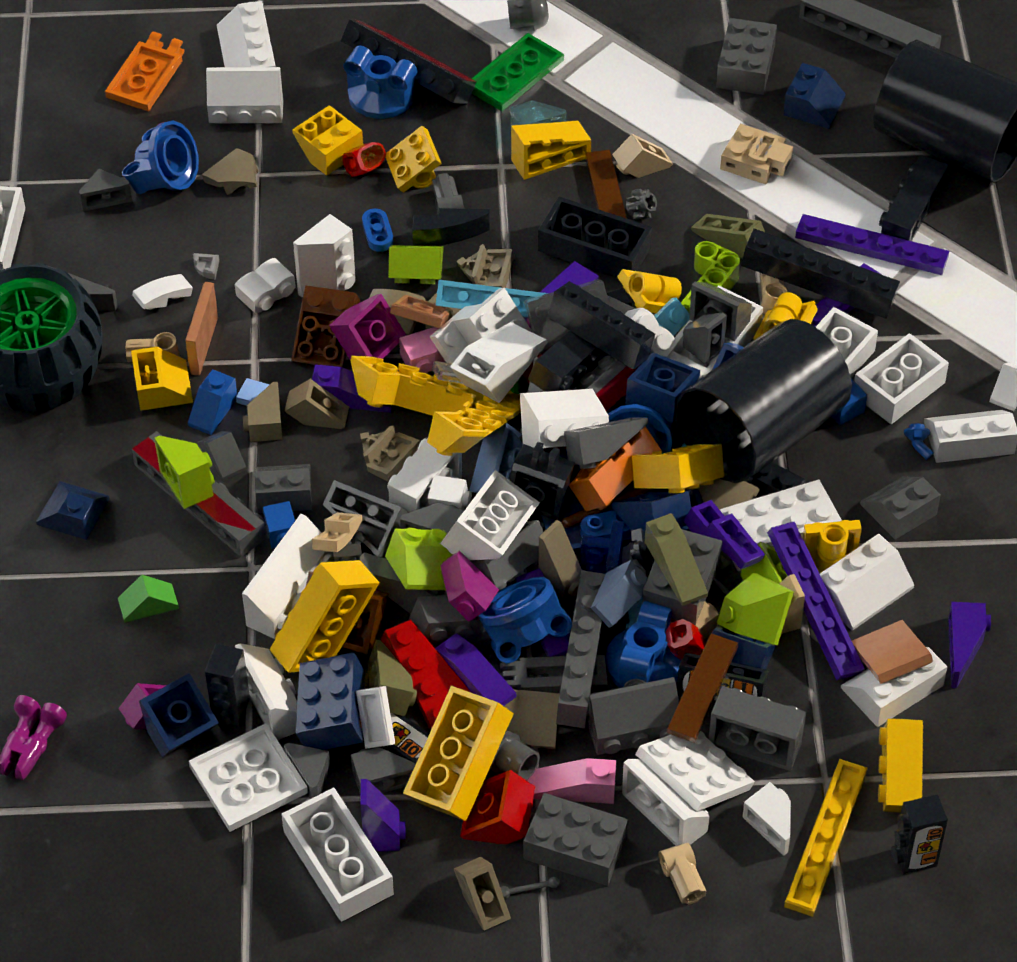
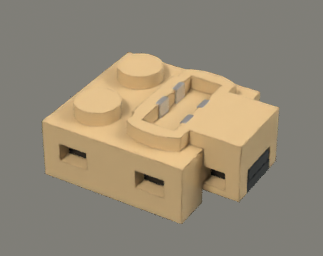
M740 123L721 155L720 169L766 184L771 177V173L783 177L792 161L793 146L785 144L786 138Z

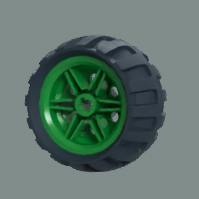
M36 263L35 265L13 264L12 267L0 270V404L12 410L14 408L25 409L26 412H35L37 409L48 407L50 409L56 408L62 402L77 397L82 388L90 383L96 372L102 352L100 317L88 292L66 271L60 268L48 267L43 263Z

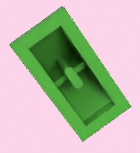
M141 575L118 597L125 623L179 609L172 584L145 575Z

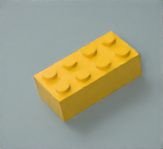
M360 560L319 563L314 569L307 586L302 590L296 605L289 612L285 624L277 633L275 641L269 650L288 673L299 672L300 663L336 656L380 582Z
M451 686L403 794L419 804L466 821L514 713L496 701Z

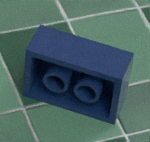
M355 653L300 663L296 735L303 746L326 750L363 743V731L356 691L365 689L366 673Z

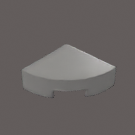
M194 253V266L197 272L203 277L215 280L219 265V255Z

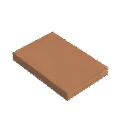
M211 282L203 283L185 339L191 375L200 376L218 320L214 283Z
M903 620L852 640L858 656L880 684L933 662L929 650Z

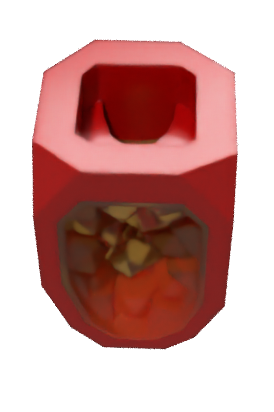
M369 142L345 152L342 162L347 173L352 177L359 176L379 167L385 160L386 151L382 144Z
M684 619L670 623L665 633L667 645L672 654L679 660H682L685 652L701 656L706 643L698 627Z

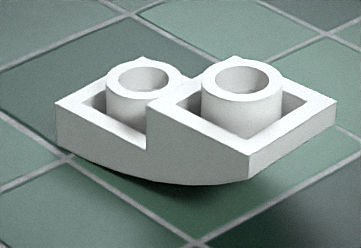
M182 274L171 275L140 286L133 291L132 296L143 309L152 310L166 307L168 298L178 299L191 296L193 287Z

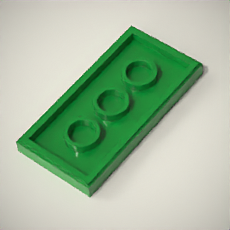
M527 33L472 78L476 81L472 94L498 110L504 111L563 62L564 54Z

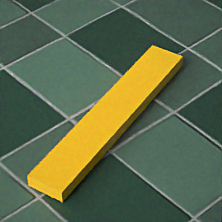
M839 759L785 900V908L813 917L865 779L867 767Z

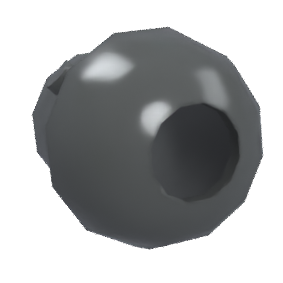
M507 0L510 29L534 26V30H537L547 24L549 13L546 0Z
M506 731L490 769L497 774L502 771L512 770L525 780H528L538 766L539 753L521 743L518 734Z

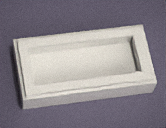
M386 686L356 691L365 749L395 744Z

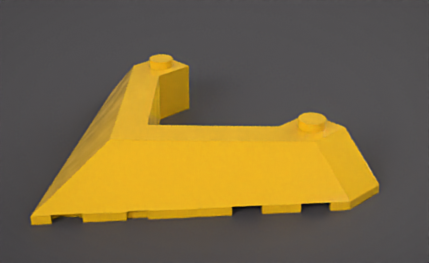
M351 356L350 361L358 395L364 398L368 405L379 408L383 407V404L396 405L433 416L427 443L436 448V452L439 454L452 456L453 453H465L483 438L521 413L520 394L513 393L512 391H509L502 401L498 403L465 386L458 377L435 372L433 377L419 372L420 368L399 363L397 368L393 364L383 362L384 359Z

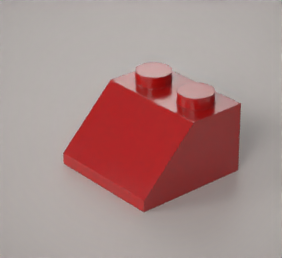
M512 770L484 780L467 820H463L460 837L466 840L503 845L525 838L529 829L535 786Z

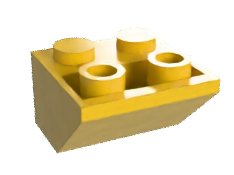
M330 105L292 129L309 162L326 176L343 165L342 158L345 152L363 145L362 130Z
M159 347L131 350L140 411L193 403L185 359Z

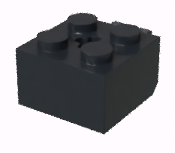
M537 442L535 447L523 444L513 463L510 481L540 502L534 513L558 520L569 498V485L572 482L575 462L559 457L560 449L554 447L550 453L543 451L544 443Z

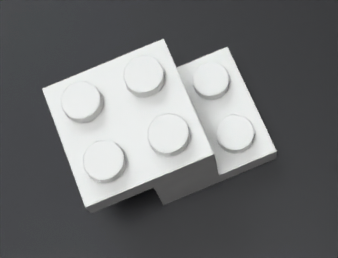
M500 288L482 304L462 308L441 328L434 332L430 338L450 368L468 345L510 322L530 332L532 330L506 289Z

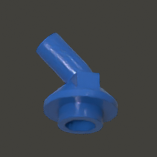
M910 424L909 428L904 430V435L912 441L914 449L925 460H928L934 453L923 441L931 432L928 428H925L924 424Z

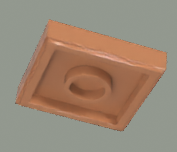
M404 295L392 304L390 313L441 328L451 319L453 310Z

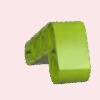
M703 241L698 243L695 247L694 269L702 275L698 282H705L715 287L719 285L730 291L739 279L740 257L735 252L713 242ZM691 291L681 302L689 314Z

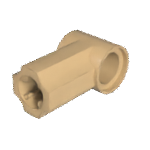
M760 273L761 306L763 307V313L766 314L767 310H772L778 297L788 291L784 286V281Z
M169 332L160 333L154 339H130L126 341L127 362H133L131 350L159 347L180 357L176 337Z
M689 843L659 851L662 870L666 877L670 876L681 903L690 905L706 896V889L696 869L695 855Z

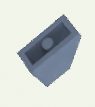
M631 560L606 573L591 609L608 627L613 626L642 597L648 578Z

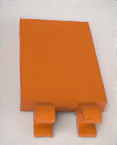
M154 31L150 34L146 43L139 41L105 90L106 98L149 112L182 63L184 49L180 48V46L183 44V41L173 38L167 50L162 49L164 44L159 41L162 34Z

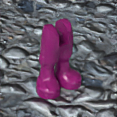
M20 695L14 702V710L19 716L18 725L7 737V742L1 752L0 774L8 775L16 759L19 758L15 769V778L24 780L41 754L45 752L47 739L51 733L65 722L67 713L63 708L54 703H45L41 709L36 700ZM39 720V724L35 733L29 737L31 730Z

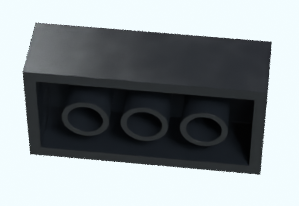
M558 197L538 229V251L572 263L576 261L584 267L617 277L622 269L638 271L651 249L652 227L562 197Z

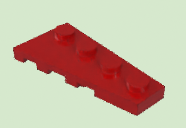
M409 620L385 630L384 635L395 658L412 677L413 689L417 690L416 702L431 731L450 687L453 686L468 692L470 690L413 621Z

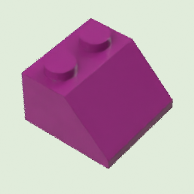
M377 294L345 310L329 325L350 360L351 356H369L383 359L400 343V337L407 336L395 315L390 313L391 309L382 294Z

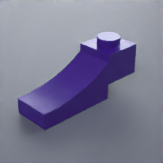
M712 500L692 507L683 521L693 533L722 540V551L741 570L760 562L765 556V553L731 513L724 516Z

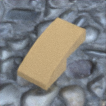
M337 512L325 520V531L312 539L313 550L340 551L348 544L362 522V515Z

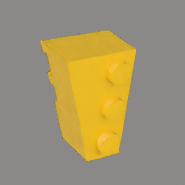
M579 121L511 126V161L524 180L584 160L586 152H591V139Z
M698 444L674 448L672 452L662 454V451L652 452V455H632L634 488L668 489V493H683L685 489L700 488L699 485L714 484L715 479L724 477L722 445Z
M887 718L885 726L880 727L879 745H882V756H879V773L882 774L883 785L879 784L878 802H883L884 812H901L903 802L922 798L923 720Z

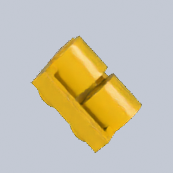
M423 126L390 149L385 157L397 188L403 193L412 186L422 189L432 185V180L436 178L434 169L442 164L430 134Z
M622 269L617 276L625 291L635 302L636 308H645L651 313H657L671 298L677 297L679 299L681 295V283L674 277Z
M790 292L782 293L772 310H767L753 339L756 340L778 323L789 319L806 321L811 324L818 310L815 302L802 303L797 295Z
M842 520L829 523L816 522L804 525L803 540L819 574L859 547L862 529L860 520Z

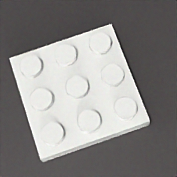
M267 723L189 760L192 772L229 832L308 793L307 785Z
M702 731L699 732L695 743L668 735L641 745L635 754L696 812L749 791L755 782L746 774L743 768L737 766L729 759L722 749L716 747L706 738Z

